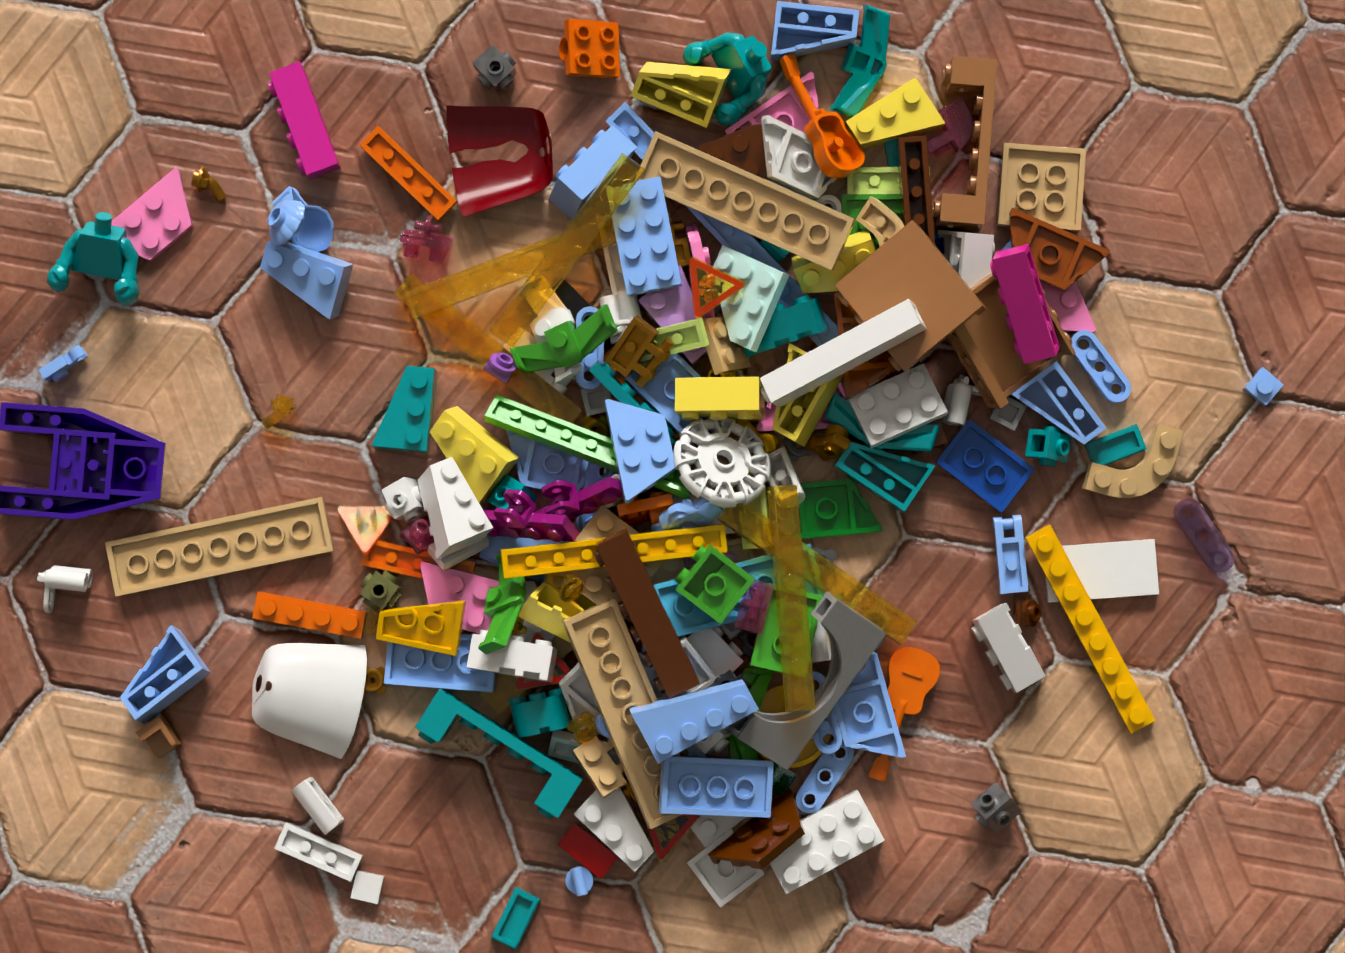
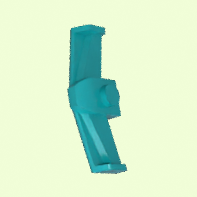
M863 4L864 13L860 46L855 44L848 45L840 69L851 75L833 105L829 108L831 111L848 117H853L861 111L880 78H883L887 66L886 55L891 14L867 4Z
M834 392L825 418L836 425L846 428L850 434L865 442L867 447H870L848 400ZM926 424L874 448L878 450L932 451L940 425Z

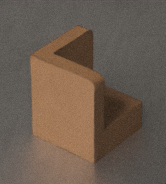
M164 716L157 717L136 731L140 740L148 743L157 758L163 757L182 744Z

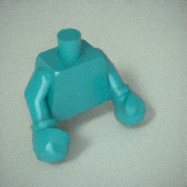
M726 32L711 40L706 39L690 43L684 48L683 59L689 66L699 65L706 57L711 55L718 68L732 69L726 84L735 99L729 104H719L715 110V119L720 124L728 127L738 122L742 115L748 111L747 108L765 94L767 76L772 70L765 56L767 54L765 44L758 42L754 36L744 38L742 34Z
M100 212L95 215V222H87L83 229H77L66 241L60 258L56 260L55 265L47 273V284L52 290L63 292L69 286L70 270L119 280L114 284L116 300L123 306H130L137 302L139 296L138 276L136 275L139 256L132 242L127 238L126 230L122 227L112 226V215Z

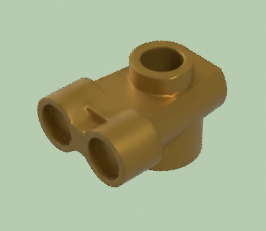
M828 425L825 435L810 437L805 448L808 452H817L823 461L837 458L839 453L848 449L850 441L847 438L849 432L840 425Z

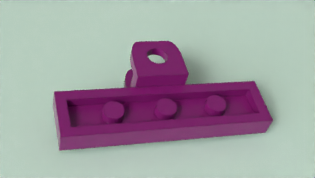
M608 477L577 492L576 484L556 480L542 487V494L551 498L552 504L534 513L566 515L573 522L575 518L583 514L593 513L604 504L618 501V498L623 496L621 482L615 478Z
M521 490L505 491L503 496L509 504L507 509L497 507L495 511L483 510L493 526L492 530L487 534L491 537L547 539L561 542L575 541L579 534V531L566 515L533 513L537 506Z

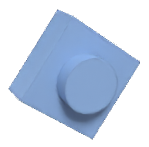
M1261 367L1243 389L1260 404L1266 406L1284 384L1264 367Z

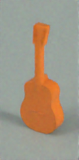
M794 53L784 55L780 59V64L786 79L790 81L810 119L804 130L812 143L818 167L825 175L831 178H845L851 175L864 163L865 155L861 145L846 129L839 114L825 112L823 108L816 109L800 78L801 74L796 55Z
M912 647L900 648L891 655L888 662L889 683L887 690L898 729L901 727L905 714L914 715L921 711L925 695L936 684L940 675V665L937 659L921 649ZM879 754V756H876L868 773L869 777L883 782L886 781L891 762L889 761L890 755Z

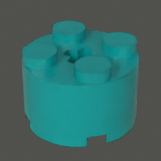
M561 688L549 690L548 696H546L544 691L528 694L529 700H526L525 696L509 699L518 738L571 726L568 706Z

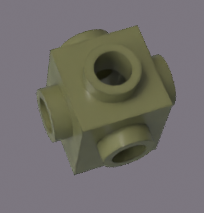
M386 570L383 574L375 571L373 575L369 573L360 585L363 588L360 594L365 597L363 603L375 611L378 608L382 610L388 607L393 608L401 597L399 591L402 587L396 584L399 579ZM377 585L384 587V593L380 596H377L374 592Z

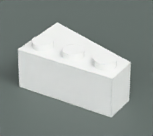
M938 230V238H944L943 256L970 288L992 273L990 262H992V255L995 251L994 235Z
M452 457L430 465L417 480L424 510L428 512L430 520V536H433L436 551L434 553L436 560L480 542L492 530L493 526Z
M1003 603L973 619L972 622L975 626L971 630L979 642L984 641L989 649L985 654L993 667L998 665L1002 675L999 678L1006 690L1012 689L1013 693H1018L1045 677V674L1031 647L1027 645L1021 635L1022 631L1019 625L1015 624L1010 616L1008 604Z
M480 630V635L472 634L467 668L552 683L558 649L552 647V642L536 639L535 644L524 642V637L511 635L507 647L484 654L478 647L481 642H484L488 631Z
M622 788L604 799L595 790L574 813L583 824L634 872L655 850Z

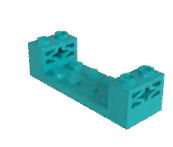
M439 689L415 726L420 731L418 736L431 744L436 741L438 743L442 742L458 717L461 716L460 722L472 730H476L477 727L486 732L483 737L495 745L501 742L510 747L507 752L517 759L522 760L526 757L533 762L531 767L539 773L546 775L549 772L552 774L534 803L539 806L537 811L549 819L553 816L559 818L584 777L551 756H548V754L526 740L518 738V735L445 689Z

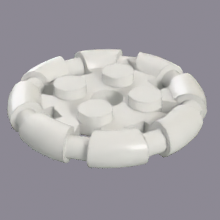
M710 416L706 420L699 418L688 424L680 432V440L675 442L673 450L674 466L681 474L679 479L682 484L697 498L701 496L708 500L709 503L718 507L733 508L738 503L746 505L752 502L764 491V483L769 481L770 458L769 454L765 453L763 449L764 443L752 429L746 425L743 427L735 423V419L727 417L725 420H712ZM730 432L739 437L738 441L728 437ZM691 443H695V444H697V445H699V446H698V448H696V447H694V446H692V445H690V444H691ZM722 455L729 460V464H721L717 460V456ZM695 464L697 469L691 471L689 465ZM748 472L752 473L754 478L747 475ZM707 484L709 487L715 488V490H712L706 487L705 485ZM737 485L739 492L734 493L732 487Z

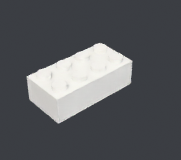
M854 790L800 819L805 834L775 858L770 865L785 893L788 894L885 841L860 793L858 790Z

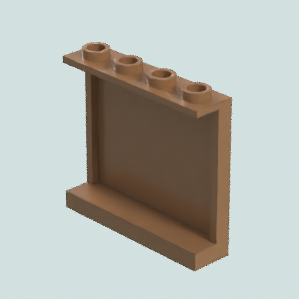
M913 220L835 284L836 288L840 291L837 297L846 307L850 305L857 312L854 318L859 324L870 320L907 299H910L916 305L927 329L887 350L891 355L888 360L898 372L902 369L910 373L912 371L910 368L949 335L975 314L979 316L987 309L921 227Z
M991 273L970 288L987 309L979 316L976 314L947 338L987 407L1001 409L1009 403L1007 400L1009 395L1063 355H1074L1076 352L1072 347L1070 336L1063 331L1059 324L1057 313L1047 303L1060 348L1055 357L1024 364L1022 357L1017 356L1014 348V340H1016L1014 330H1010L1007 325L1006 314H1008L1006 304H1002L999 299L998 288H1000L998 278H994Z

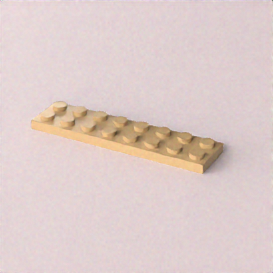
M657 131L653 135L633 181L660 176L664 196L832 271L835 269L856 221L852 217Z
M324 497L105 542L115 597L334 552Z
M612 598L563 620L562 623L648 828L653 829L683 815L658 812L661 762L657 763L629 709L651 704L658 700L616 599Z

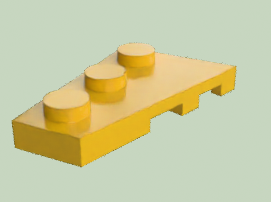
M466 600L382 610L379 612L376 639L456 656L460 648Z

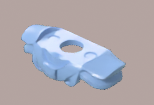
M703 497L695 503L690 499H684L682 503L674 504L667 510H664L659 516V523L653 524L651 529L652 532L706 526L724 512V509L709 503ZM687 521L695 523L690 527L680 526V524Z

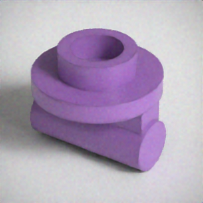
M494 353L483 370L504 384H507L516 369V365L510 355Z

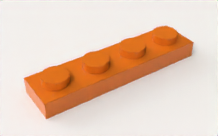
M379 126L359 144L375 162L438 222L458 203L450 193Z
M376 540L370 550L364 553L361 565L423 579L420 567L421 561L434 565L438 564L427 551ZM464 560L450 569L474 575L476 562Z
M257 591L252 618L362 639L367 612Z

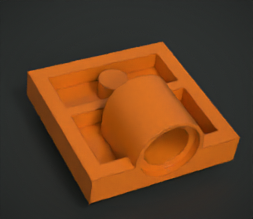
M579 19L565 20L564 36L559 44V57L562 61H565L566 75L610 79L620 77L619 24L616 22Z
M665 491L650 494L647 499L638 500V497H634L633 501L625 504L624 500H622V504L617 505L619 518L628 525L652 521L653 525L659 523L660 514L674 505L671 493L666 494Z

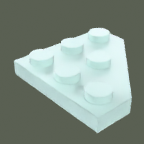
M722 245L713 269L743 283L742 288L720 302L729 339L749 350L757 352L789 278V274ZM714 276L715 286H720V282H723L722 293H718V296L734 286Z

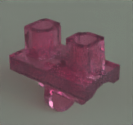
M427 215L425 223L415 221L414 229L424 232L404 229V232L401 233L400 242H403V256L418 258L420 247L426 246L430 247L429 260L443 263L448 250L453 244V237L432 234V232L441 234L443 226L433 224V216Z
M426 515L422 519L416 520L412 525L401 531L399 536L402 540L410 543L418 555L423 551H428V546L435 542L434 537L430 536L429 527L431 526L429 516Z
M756 580L751 584L742 596L734 628L762 635L774 589L773 584Z

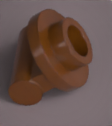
M1014 599L1015 624H1018L1019 627H1034L1041 618L1040 606L1034 599Z

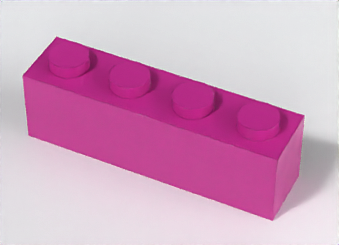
M299 61L269 72L272 81L267 83L273 98L278 96L281 106L277 107L282 123H288L291 131L286 133L292 149L296 147L300 157L296 158L300 173H306L309 179H313L340 169L336 153L301 62Z
M1029 244L997 251L992 262H990V268L993 277L998 278L1000 284L998 295L1001 303L1006 304L1007 307L1006 321L1008 328L1014 330L1016 337L1014 348L1017 356L1022 357L1024 364L1055 357L1060 347Z

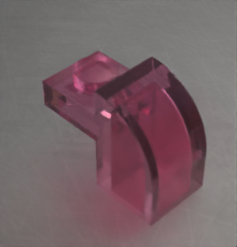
M962 98L938 110V113L945 122L943 127L944 133L927 142L928 157L934 154L937 158L950 150L949 145H952L957 154L968 143L973 131V120Z

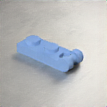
M1012 515V518L1002 519L1001 516L993 517L999 593L1029 592L1021 515ZM1013 529L1014 537L1004 538L1003 530Z

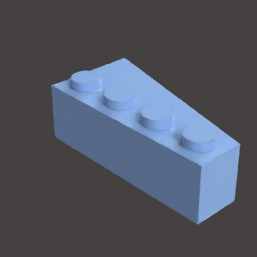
M742 679L710 687L706 690L682 694L679 697L655 701L644 706L629 708L657 763L668 759L759 710Z

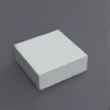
M357 870L350 898L378 904L385 876Z

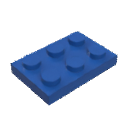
M971 419L967 420L965 426L960 429L935 462V464L1000 514L1035 470Z

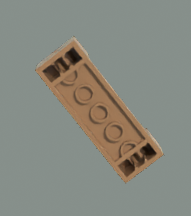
M953 56L950 64H945V70L943 69L941 85L946 86V95L976 97L973 100L972 116H977V120L974 121V126L971 127L970 143H975L968 159V170L973 171L972 176L967 181L966 195L942 193L939 200H935L934 205H932L933 222H936L935 229L979 233L985 224L997 59Z

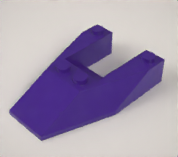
M1 402V431L54 436L49 489L0 486V515L76 520L161 499L166 443L84 408Z

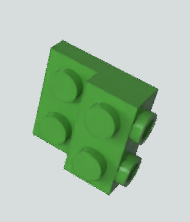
M709 543L706 548L701 545L695 552L692 559L696 562L689 570L684 567L674 580L678 583L675 589L721 624L755 581V578Z

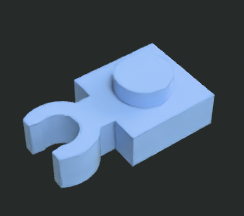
M78 345L64 356L57 357L38 371L44 380L58 382L68 376V370L73 368L74 364L87 358L88 354L83 347Z

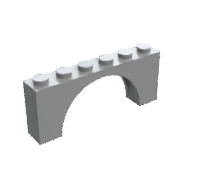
M828 591L811 613L824 627L831 646L830 668L820 689L808 701L792 710L780 713L755 711L728 727L739 740L786 770L798 760L805 745L815 737L821 723L830 716L834 705L848 691L850 683L865 668L866 661L874 650L881 646L886 635L876 624Z

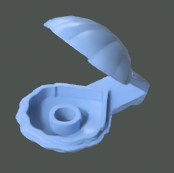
M288 186L272 202L274 209L268 217L267 222L270 225L269 236L273 245H282L292 239L293 244L316 252L326 250L334 237V222L329 212L320 206L307 205L297 189Z

